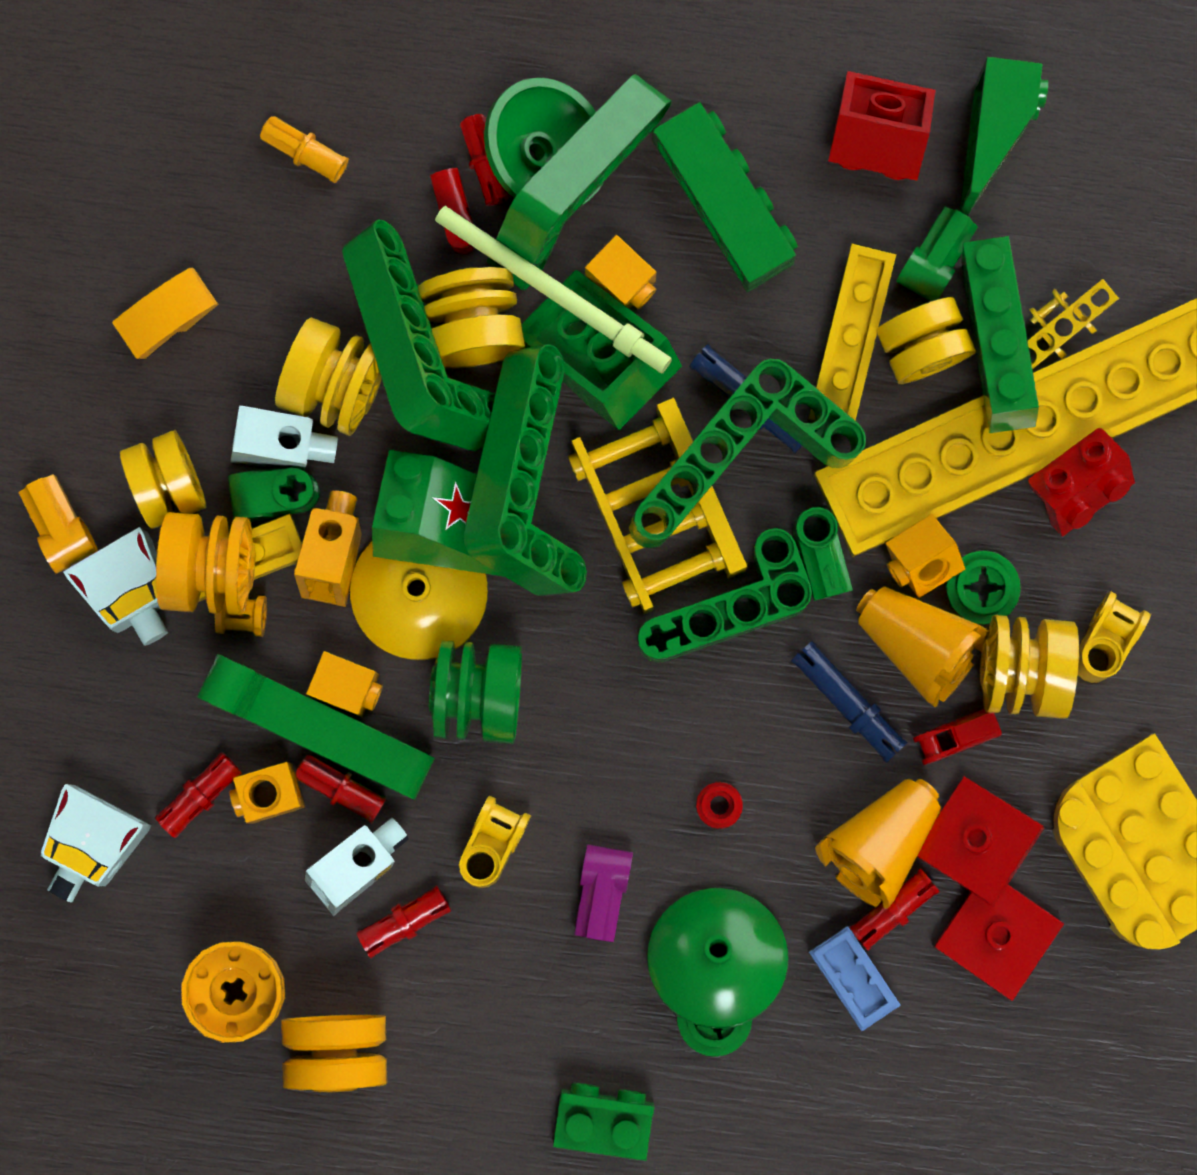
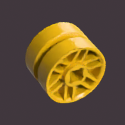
M954 297L942 298L918 306L892 318L877 328L876 332L885 353L902 351L889 362L898 384H906L926 378L948 369L976 353L967 329L947 332L958 326L963 320Z
M176 430L153 438L152 445L156 458H153L144 443H139L120 451L121 463L128 484L144 520L151 529L161 526L168 512L174 513L172 500L180 513L192 514L206 508V501L189 454Z

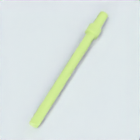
M444 206L439 211L435 220L437 223L614 341V348L628 357L633 354L661 374L668 368L672 358L644 340V333L629 323L625 326L447 206Z

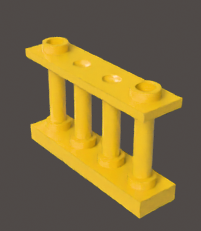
M674 398L657 404L656 413L658 418L652 420L653 425L588 453L579 437L572 440V447L575 453L567 456L577 481L586 478L629 579L621 582L632 608L640 605L644 614L653 611V605L649 598L651 594L713 568L716 571L724 569L728 579L745 572L747 569L746 562L713 486L710 487L670 535L671 537L694 526H697L698 529L706 527L713 544L706 546L707 551L642 579L631 553L645 547L637 544L631 537V534L623 536L612 511L647 497L692 444L693 440ZM658 442L662 446L670 443L676 460L670 462L671 467L608 494L604 493L595 469ZM682 478L671 481V486L679 484L681 488L688 485L693 496V488L689 481ZM663 520L644 529L651 534L662 533L664 531Z

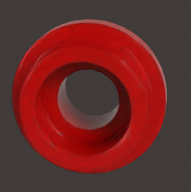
M715 782L707 785L699 793L696 809L698 816L706 825L716 829H723L733 825L739 819L743 809L741 795L732 785L724 782ZM718 796L725 798L728 802L727 811L721 815L715 814L710 807L712 799Z

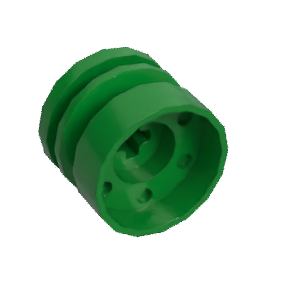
M442 640L439 655L432 667L429 692V711L432 716L435 738L447 739L451 718L457 719L458 740H466L471 720H480L481 734L484 742L514 744L521 687V646L491 644L484 665L476 664L475 650L472 642H465L462 661L458 663L455 662L454 641Z

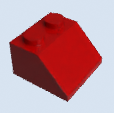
M847 71L828 162L837 163L849 170L865 169L883 173L886 177L895 180L911 179L917 181L930 135L936 90Z

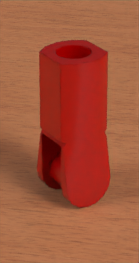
M445 169L430 175L439 211L444 206H447L473 224L459 169ZM444 227L447 240L457 253L468 254L475 249Z
M981 709L914 737L913 741L914 743H920L926 758L922 760V763L927 765L1000 737L1002 732L995 714ZM947 730L954 748L943 752L936 734Z

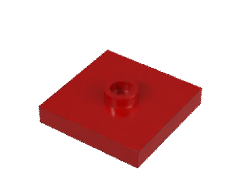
M964 776L936 818L917 858L994 906L1045 828L1042 824Z
M1007 885L994 906L969 892L933 947L1004 997L1013 1001L1064 923Z

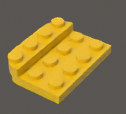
M1154 733L1066 787L1060 794L1061 797L1055 808L1053 834L1056 842L1064 848L1109 920L1111 930L1120 939L1134 946L1146 949H1165L1181 943L1179 940L1197 930V799Z

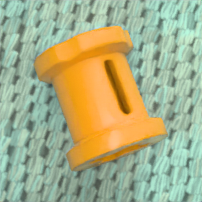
M258 595L256 600L248 599L244 612L246 615L242 616L228 614L225 598L222 610L219 614H215V632L217 634H224L226 630L252 631L255 636L263 637L267 621V597Z

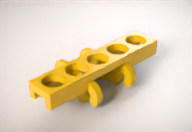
M1104 279L1099 281L1070 306L1065 301L1068 295L1065 292L1059 294L1054 289L1052 290L1054 298L1040 310L1029 309L1033 314V317L1030 319L1033 324L1039 322L1043 327L1028 340V347L1033 349L1037 355V358L1031 362L1032 369L1054 352L1061 359L1067 356L1060 347L1084 327L1092 334L1097 331L1090 322L1120 299ZM1105 289L1109 294V299L1100 307L1094 305L1091 297L1099 290ZM1082 304L1088 305L1091 309V314L1088 317L1079 308ZM1061 305L1065 310L1050 323H1047L1044 318ZM1073 312L1079 318L1080 321L1074 318ZM1062 318L1070 320L1073 325L1072 332L1067 336H1060L1055 331L1056 322ZM1042 337L1051 346L1046 351L1041 350L1037 345V341Z

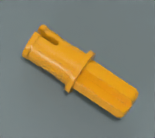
M273 116L262 127L260 133L262 141L293 158L294 165L300 166L303 164L330 179L333 183L338 182L343 175L349 158L339 155L316 141V135L312 132L306 135Z

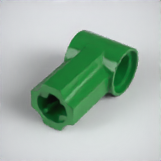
M944 207L930 228L921 247H916L896 282L929 302L938 300L956 271L954 266L962 255L963 243L971 240L978 226L964 213Z
M813 507L804 511L796 518L793 525V537L800 549L804 568L811 585L813 601L853 591L837 534V521L829 510L821 507ZM808 517H818L825 522L827 533L822 541L814 542L805 536L803 525Z

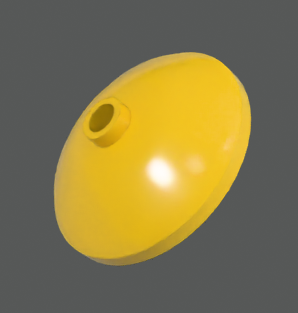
M372 542L360 555L354 567L350 584L352 610L358 625L365 635L382 650L409 660L437 658L442 640L454 641L455 650L462 646L478 628L484 616L488 599L486 574L373 557ZM414 580H421L425 583V591L420 596H412L408 592L409 584Z

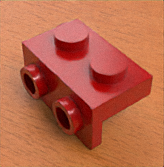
M1097 428L1028 480L1030 488L1045 503L1051 526L1062 537L1073 529L1085 526L1092 519L1094 513L1110 501L1120 500L1127 494L1130 487L1135 484L1129 455L1102 428Z

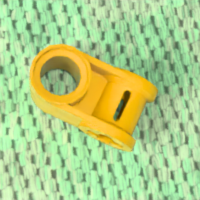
M1109 591L1095 611L1089 624L1090 627L1079 645L1078 676L1084 681L1097 683L1116 674L1122 667L1131 648L1136 644L1151 617L1149 612L1144 610L1139 613L1116 600L1117 594ZM1096 648L1106 654L1108 666L1105 671L1095 670L1090 665L1088 654L1091 649Z
M488 796L471 832L472 835L459 863L460 873L467 883L473 887L486 888L497 882L511 853H514L531 815L527 813L522 815L514 813L496 804V798ZM495 819L503 824L510 826L511 829L508 830L492 822L491 820ZM483 853L493 859L494 870L489 877L479 880L470 876L468 863L473 856Z

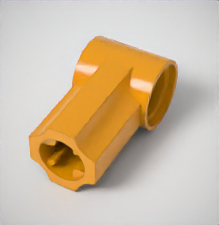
M55 475L39 478L18 492L40 535L37 540L42 553L56 574L98 552L90 531L83 520L76 516Z

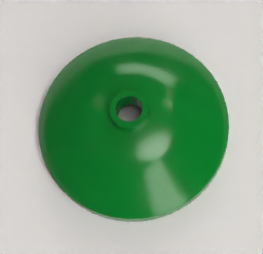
M548 78L525 79L502 92L489 110L484 129L487 159L501 186L515 199L528 181L596 113L595 109L572 87ZM529 149L535 153L536 160L531 156ZM600 187L583 204H585L592 197H594L595 194L599 191Z
M709 888L695 891L674 902L657 921L648 945L649 975L660 999L680 1018L706 1028L735 1027L758 1017L778 996L784 984L788 968L786 939L773 914L755 898L742 892L725 888ZM717 943L724 945L727 948V954L722 958L713 957L709 951L712 945Z

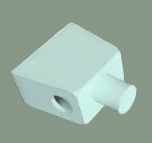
M239 405L230 463L275 469L299 468L304 471L307 459L334 463L338 436L311 432L313 419ZM283 436H290L295 439L297 447L286 449L280 445L278 439Z

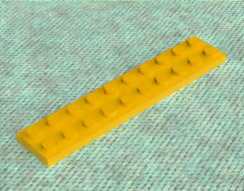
M1197 298L1034 372L1039 403L1036 427L989 433L984 398L981 396L863 450L845 467L831 468L828 466L815 472L814 477L837 521L838 528L852 558L888 542L931 514L938 519L1036 474L1097 428H1102L1113 439L1196 401Z

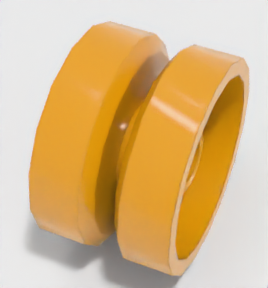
M328 1015L281 1020L282 1045L293 1050H312V1055L291 1057L282 1064L283 1088L313 1090L315 1092H342L387 1084V1059L380 1054L357 1053V1048L375 1047L386 1040V1016Z

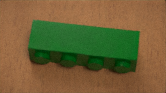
M701 102L653 129V143L748 293L793 266L796 258L794 250L798 248V245L788 227L784 224L779 227L770 212L774 210V207L761 186L755 189L746 176L750 169L741 152L737 148L731 151L722 136L726 134V131L717 114L713 110L707 113Z
M1009 236L964 242L961 269L989 433L1036 427L1039 403Z

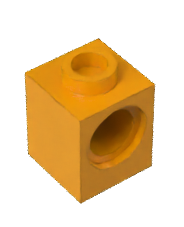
M618 235L585 267V276L628 309L633 305L640 309L657 290L653 286L656 282L657 272Z
M933 514L886 542L892 559L891 562L887 563V567L892 577L900 587L908 584L918 598L965 570L956 542Z
M324 651L306 694L363 717L366 709L374 710L383 685L377 683L379 674L376 671Z
M284 762L233 778L236 789L229 791L232 806L237 817L244 815L246 823H257L305 808L298 780L295 777L293 763ZM269 781L276 788V799L269 807L262 808L254 800V790L261 782Z

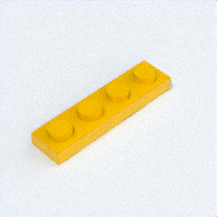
M852 244L816 388L856 421L877 335L876 330L879 327L896 254ZM810 409L807 422L814 423L815 414L814 411Z

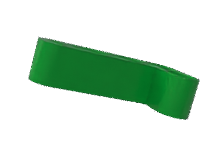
M773 528L764 531L757 538L752 555L760 578L759 582L645 622L638 635V646L642 655L649 661L656 663L665 662L802 613L810 602L812 591L792 536L785 530ZM770 540L779 541L786 548L787 555L785 560L779 563L767 561L762 555V545ZM785 583L796 585L802 593L801 603L793 607L783 605L777 597L778 587ZM742 598L753 600L758 606V617L750 622L739 620L733 612L734 603ZM704 613L711 616L715 622V631L708 637H699L692 633L689 621L694 615ZM681 620L682 634L689 644L681 646L680 636L666 642V650L664 652H659L656 646H647L646 641L651 639L653 629H659L662 635H666L676 631L673 621Z

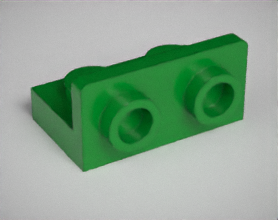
M572 1083L571 1090L561 1089L553 1147L646 1161L655 1107L653 1102L645 1101L646 1093L619 1089L617 1097L599 1094V1086L584 1083Z

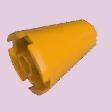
M886 586L878 591L870 589L861 599L856 609L861 614L858 624L921 696L934 707L938 706L939 700L944 702L961 684L974 665L971 662L973 657L972 650L975 647L982 652L984 640L987 639L990 631L979 624Z
M905 779L822 838L815 848L817 856L825 867L831 861L840 871L835 878L858 898L875 907L879 905L880 899H882L884 909L888 908L896 899L941 810L940 804L937 801L939 798L938 792L922 779H917L916 781Z

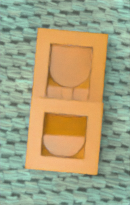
M188 268L150 292L112 323L136 359H145L174 334L187 331L219 304L195 269Z

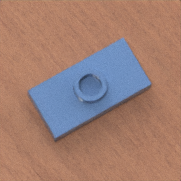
M848 926L809 951V954L860 1031L865 1030L900 1006V1003Z

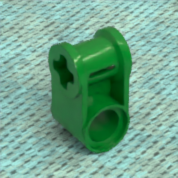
M299 468L248 471L228 476L233 520L235 517H247L250 519V522L272 519L276 516L305 513L313 509L320 499L318 482ZM295 480L306 487V491L299 493V501L287 495V490L294 488Z

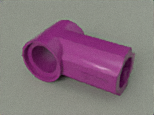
M587 844L580 886H583V891L577 912L575 935L614 942L622 893L626 894L633 852Z

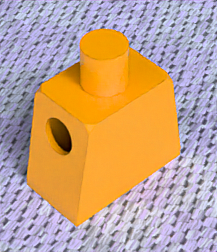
M331 491L326 510L312 509L294 572L301 598L346 607L352 573L361 541L359 519L353 516L357 497L353 494L343 491Z

